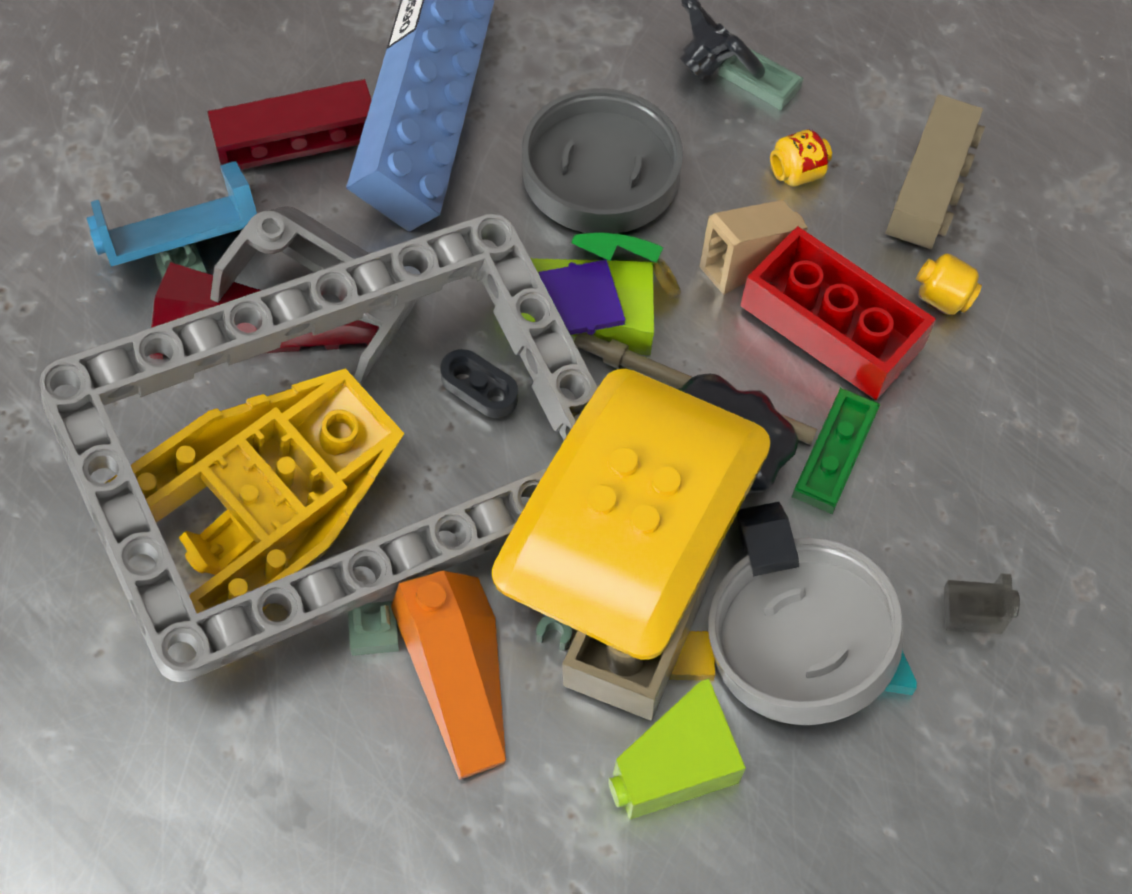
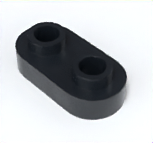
M454 350L443 358L440 365L441 381L449 392L488 417L500 418L514 411L518 403V386L510 375L470 350ZM459 374H466L469 376L466 379L456 378V376ZM494 396H499L503 398V400L491 401L490 398Z

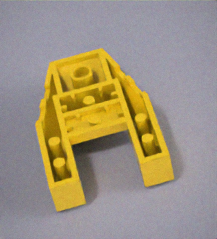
M344 368L293 384L289 390L269 396L261 394L248 398L246 403L219 411L218 408L209 410L130 466L156 523L208 487L257 543L189 595L196 613H200L308 568L319 560L329 550L402 440L404 432L349 371ZM115 475L105 483L111 482L117 477V475ZM270 604L264 606L262 610L264 611Z

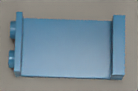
M236 161L220 165L229 196L111 230L108 228L99 200L91 201L94 215L86 218L98 255L106 253L112 267L243 229L250 219L257 214L249 184Z

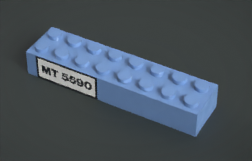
M494 0L400 1L346 189L408 232L441 214Z

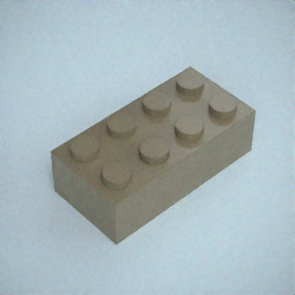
M722 543L668 646L661 655L653 659H637L577 631L562 663L563 686L652 721L719 562Z

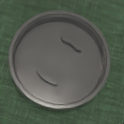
M606 88L574 91L546 104L535 114L526 128L522 142V177L526 191L534 204L545 215L565 227L585 233L603 232L615 234L637 229L653 221L667 209L676 195L679 186L683 160V147L680 135L673 122L661 109L640 96Z

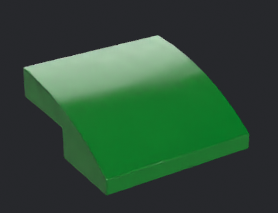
M603 232L574 234L570 241L572 244L611 261L616 247L619 246L657 263L664 248L636 237Z

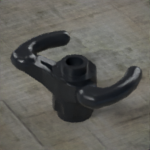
M681 0L682 6L689 13L694 39L683 49L685 53L680 59L699 79L702 80L706 75L710 77L727 58L733 55L743 63L753 77L761 78L764 76L765 68L739 37L732 35L722 24H717L703 9L698 0Z

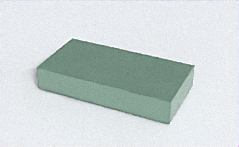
M752 49L750 50L765 68L763 77H753L735 55L727 58L719 67L718 75L780 110L800 90L804 79Z

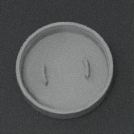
M817 538L794 539L799 557L798 568L753 577L749 557L746 556L727 573L718 586L711 602L708 633L718 672L728 689L739 701L758 714L772 720L795 725H816L834 722L857 713L873 702L886 689L901 659L903 648L902 613L898 595L892 583L881 568L870 558L838 542Z

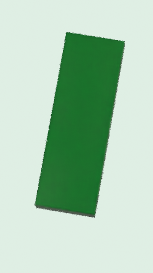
M843 388L839 389L794 488L792 498L833 515L881 405L880 403Z

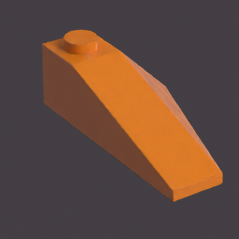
M443 570L399 583L391 609L459 780L503 765L506 762L496 619L479 578Z

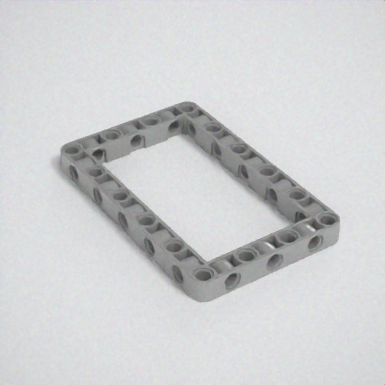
M497 214L482 215L61 358L48 364L41 372L39 383L43 409L157 668L163 676L177 682L192 680L391 594L397 590L399 583L446 570L504 545L525 507L521 497H531L547 468L205 611L196 613L104 405L135 394H139L140 397L191 380L194 378V373L225 362L229 366L278 349L281 342L312 332L313 336L362 319L364 313L381 306L393 303L395 307L440 291L445 284L471 276L472 279L476 278L477 281L482 280L495 306L493 312L515 355L521 356L534 382L531 387L555 432L559 431L563 440H565L598 387L514 226L508 219ZM483 240H490L497 247L489 246ZM404 267H414L418 269L421 274H412L408 272ZM333 294L337 296L341 300V302H328L322 297V295ZM521 313L531 315L536 322L527 321ZM250 323L257 328V331L246 333L239 330L236 325ZM154 353H161L168 356L170 361L164 364H155L149 361L147 357ZM61 385H72L78 389L76 394L69 397L58 396L53 392ZM560 388L570 390L574 394L575 399H569L564 396ZM102 468L110 469L117 475L109 483H98L90 476L94 471ZM450 531L458 538L459 546L452 547L444 544L440 539L439 532ZM146 554L155 560L156 565L149 571L140 572L131 568L128 562L136 555ZM364 566L371 569L376 581L369 584L358 581L353 574V568ZM271 603L280 604L286 609L288 618L281 622L270 621L263 614L262 608ZM178 642L188 643L195 649L196 656L189 662H176L168 654L170 646Z

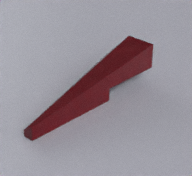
M170 262L155 295L151 328L262 290L233 282L217 303L210 299L213 275ZM356 320L314 336L310 332L281 342L280 348L266 353L298 352L300 347L324 345L327 350L339 349L340 344L367 343L369 345L378 332L379 326ZM250 323L236 325L239 330L246 333L257 331V328ZM161 353L149 355L152 359H163V354Z

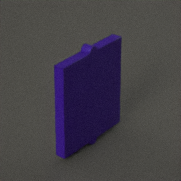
M607 260L579 265L571 262L568 264V267L538 272L570 335L584 332L592 335L595 333V330L625 325L626 319Z

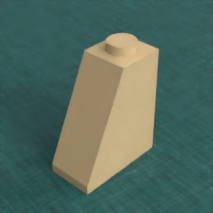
M784 200L714 213L708 217L699 267L720 292L725 295L746 283L749 274L797 226L806 232L808 227L802 216L793 211Z

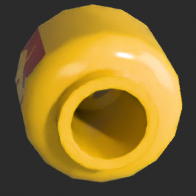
M811 129L778 139L774 151L770 154L771 168L775 177L780 181L784 180L791 187L823 178L828 170L829 161L832 160V149L829 142L824 138L822 139L817 132Z
M943 254L936 261L929 258L916 276V280L921 283L919 298L945 315H954L958 311L965 313L972 306L982 288V285L978 283V271L952 254Z

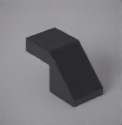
M780 501L739 509L736 517L745 553H748L753 577L799 567V557L789 519Z

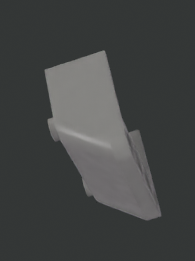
M285 206L262 211L250 219L215 265L210 299L217 303L220 301L257 251L266 254L282 252L313 272H318L370 253L296 208ZM416 299L395 307L393 303L364 313L381 327L360 357L354 374V378L360 385L412 311Z

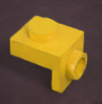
M228 510L201 534L186 530L179 536L180 541L187 550L185 553L186 560L196 571L202 574H218L257 544Z

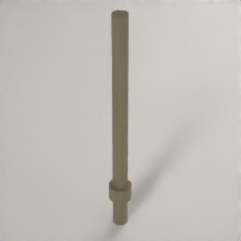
M584 332L578 333L574 341L576 347L602 357L605 364L617 369L624 366L674 388H681L692 378V376L628 350L629 345L614 339L608 342ZM781 414L793 425L798 439L811 445L818 429Z

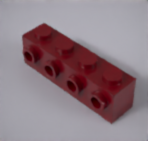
M361 79L207 111L220 165L236 161L240 170L359 145L372 99L366 80Z

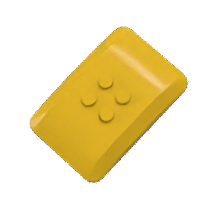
M625 368L610 372L603 379L568 433L500 550L492 567V579L495 587L503 595L631 657L647 660L661 655L668 646L768 456L771 444L768 433L763 427L750 420L634 370Z

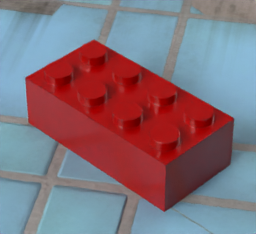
M799 226L749 274L740 305L876 401L925 347L936 321L935 317Z

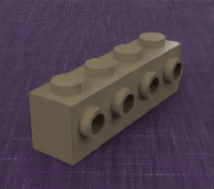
M940 94L937 95L885 234L931 250L938 234L946 236L954 213L947 211L948 205L956 207L965 184L957 180L959 175L967 178L975 155L968 153L969 147L977 149L985 126L979 125L978 122L984 108Z

